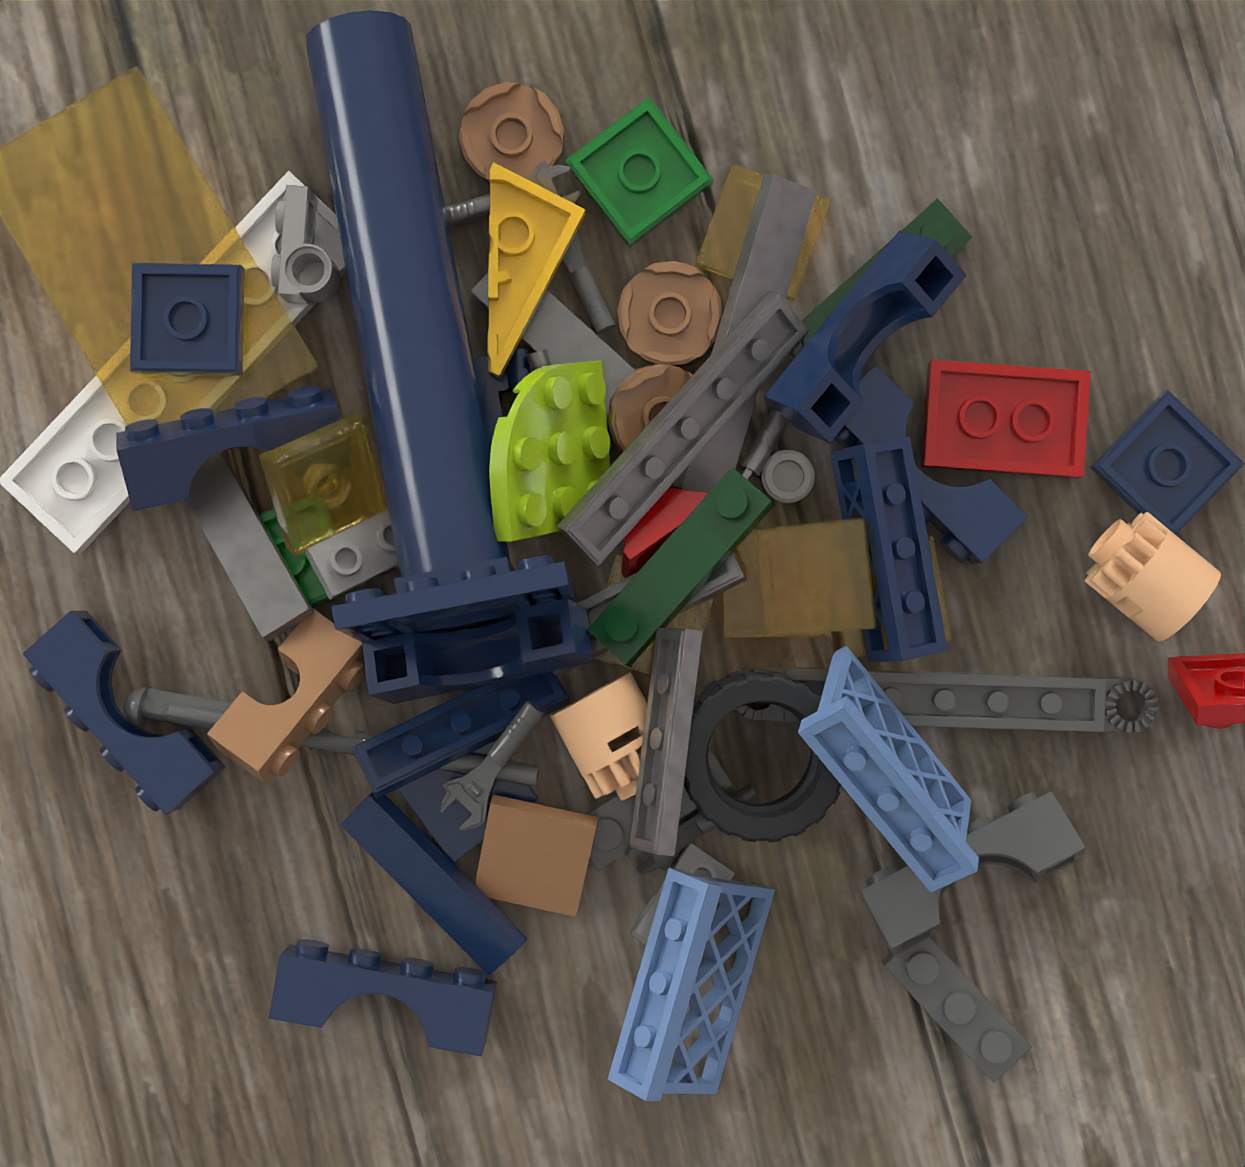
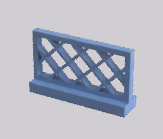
M846 645L833 653L818 711L801 720L798 730L799 735L930 893L977 872L979 857L966 842L971 799Z
M668 868L607 1080L645 1101H661L663 1094H717L775 889L761 884L698 876L682 869ZM753 897L748 916L741 922L738 910ZM719 900L721 906L716 910L717 903ZM727 923L730 934L716 946L713 935ZM736 950L737 955L734 965L726 973L723 963ZM704 952L706 958L701 962ZM712 975L715 985L701 998L698 988ZM721 1002L722 1007L719 1018L711 1025L708 1015ZM689 1004L691 1010L686 1014ZM697 1027L700 1037L686 1051L683 1040ZM707 1053L702 1077L698 1078L694 1073L693 1067ZM674 1056L676 1062L671 1066Z

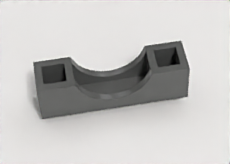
M1052 791L1039 798L1035 792L1026 794L1012 802L1007 807L1010 813L991 822L988 817H983L968 825L966 842L979 857L978 866L991 864L1006 866L1022 873L1034 883L1081 860L1086 848ZM889 866L874 873L866 880L868 887L860 890L862 900L893 957L941 933L939 909L942 897L949 885L930 893L909 866L899 871H896L894 866Z

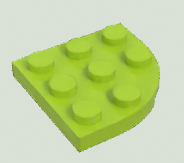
M602 360L543 366L525 376L513 389L514 394H519L513 402L508 416L498 418L490 453V491L493 526L497 541L512 542L560 531L556 526L610 468V436L607 429L606 383L603 376Z

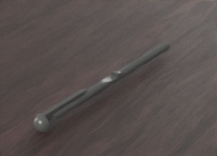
M142 687L135 689L127 696L123 710L128 722L138 728H143L147 720L150 719L210 730L232 703ZM322 729L317 734L311 732L301 746L354 755L352 747L372 737L362 731H357V738ZM467 754L437 770L467 775L479 766L486 756ZM508 761L495 780L536 787L539 766Z

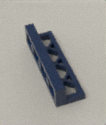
M910 436L864 443L830 452L867 662L904 661L948 651ZM851 459H855L858 483L855 482ZM863 518L866 521L868 532L867 537L864 534V528L862 523ZM872 571L876 577L877 590L873 585ZM881 624L885 628L887 649L884 647Z

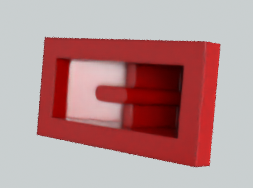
M668 488L625 536L621 574L625 579L639 572L708 493Z

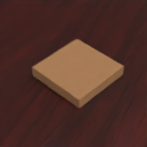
M493 794L475 886L490 899L577 917L598 817Z

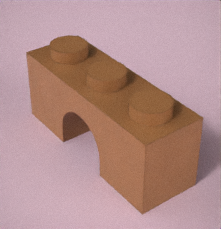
M314 609L315 613L301 621L278 648L286 667L300 676V683L294 695L283 703L264 705L242 691L207 733L219 751L267 786L276 775L282 777L289 772L299 757L300 751L298 748L311 732L317 734L328 724L334 713L332 706L345 690L347 692L353 691L366 675L363 644L335 630L334 623Z

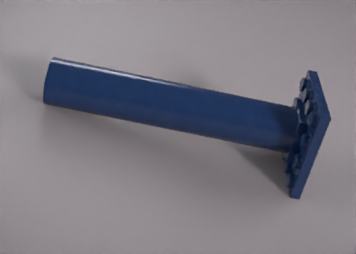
M373 10L349 12L329 18L314 26L306 35V49L400 577L394 578L397 594L381 595V589L379 588L359 590L346 594L347 603L331 606L335 630L360 642H368L409 632L449 633L496 624L511 617L515 609L569 598L577 604L575 587L565 562L554 563L551 555L531 557L518 561L519 570L515 571L511 564L507 542L497 541L493 526L490 491V447L411 24L405 17L392 12Z

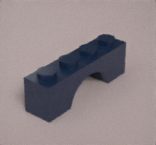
M899 230L764 397L796 429L831 443L864 402L859 390V381L862 370L872 353L886 338L901 327L920 319L933 317L966 277V274L936 239Z
M875 365L859 381V390L864 402L834 438L843 448L906 437L907 419L914 402ZM915 464L925 525L930 522L944 536L939 541L940 544L960 563H964L966 560L971 564L983 563L1028 518L991 479L972 486L952 487L932 480Z
M306 386L292 390L288 394L289 397L267 401L264 397H252L237 402L233 409L213 413L212 409L199 408L183 413L180 416V420L158 424L156 420L147 419L127 425L125 431L116 433V451L132 510L137 511L188 500L191 482L201 465L213 455L234 447H256L269 451L282 459L295 476L349 465L337 405L331 389L321 390L317 386Z
M569 598L515 609L514 614L506 620L477 629L449 633L409 632L363 642L368 694L380 700L397 704L593 663L594 655L591 636L587 630L589 628L587 610Z
M70 611L23 653L24 657L33 665L29 669L31 676L45 690L49 692L55 690L68 705L64 709L68 718L82 731L87 732L90 730L103 744L100 748L102 756L116 770L122 772L125 769L138 784L135 788L137 795L150 809L154 811L161 809L165 815L180 809L225 769V765L192 728L172 734H154L130 724L118 708L112 690L113 669L121 649L87 611Z
M310 939L297 940V945L290 944L280 954L269 1019L322 1028L333 1011L347 1000L365 994H382L403 1002L416 1014L424 1028L428 1047L482 1057L487 1041L497 981L486 979L487 974L484 971L467 967H457L454 973L433 970L434 963L417 958L402 959V964L381 961L382 955L380 953L367 949H350L349 955L328 951L329 944Z

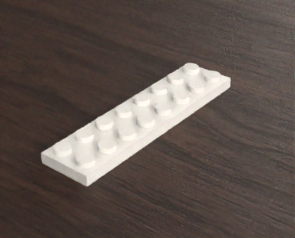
M290 171L278 181L201 263L242 265L245 268L243 376L134 374L130 372L129 340L0 477V484L74 554H81L130 502L116 451V433L125 431L127 425L140 420L153 419L158 421V424L180 420V416L183 413L199 408H209L214 413L317 303L310 302L309 305L287 303L278 294V287H273L271 282L272 259L275 254L281 255L282 234H277L275 227L277 202L285 201L286 185L305 186ZM316 197L317 211L314 245L319 246L329 255L337 265L340 277H342L346 272L336 214ZM311 262L305 265L300 273L301 284L310 286L318 283L324 275V264L321 262Z

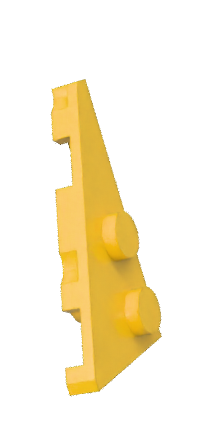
M494 162L490 168L489 330L487 353L488 373L500 379L584 219L585 209Z

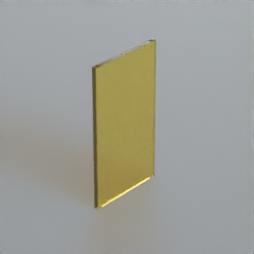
M137 66L128 69L124 74L0 147V216L126 425L147 419L156 420L158 424L180 420V416L183 413L194 409L209 408L214 413L233 409L237 402L247 398L264 397L267 399L305 375L312 374L315 369L319 368L310 350ZM132 263L242 265L245 268L243 376L134 374L130 372Z

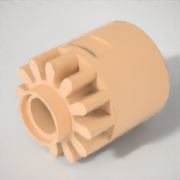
M1146 512L1144 515L1140 513L1132 524L1130 522L1126 524L1121 519L1117 520L1100 536L1088 554L1096 563L1087 571L1086 574L1088 576L1085 582L1152 638L1161 642L1179 631L1201 609L1218 585L1221 572L1150 513Z
M631 672L601 686L550 716L595 799L608 795L614 790L621 801L636 794L648 703Z

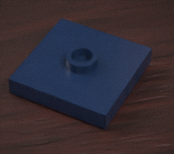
M132 263L130 372L134 374L243 376L245 268L242 265Z
M1166 390L1153 401L1090 468L1138 515L1140 513L1143 515L1146 512L1150 513L1177 535L1245 463L1169 390Z
M496 741L469 754L487 757V753ZM435 770L398 788V790L453 863L483 841L493 794L534 803L539 797L531 786L495 780L489 797L485 822L479 827L460 831L459 828L472 815L469 810L457 799L443 813L440 809L442 800L447 793L442 785L448 780L464 776L465 774Z

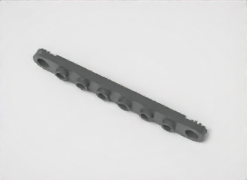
M753 666L741 672L751 671V669H764L772 673L777 671L801 682L821 697L829 668ZM866 669L911 726L1131 733L1140 732L1142 729L1149 727V724L1155 720V715L1159 708L1157 707L1158 699L1153 689L1144 682L1134 678ZM1133 690L1141 697V710L1132 719H1121L1116 713V699L1118 700V696L1122 695L1124 691ZM770 703L761 708L744 705L736 709L742 716L754 721L801 723L788 710Z

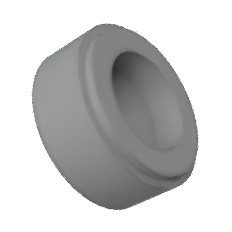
M782 450L773 454L767 460L761 471L760 479L764 492L772 500L783 504H790L801 500L810 492L814 484L815 473L811 462L805 455L794 450Z

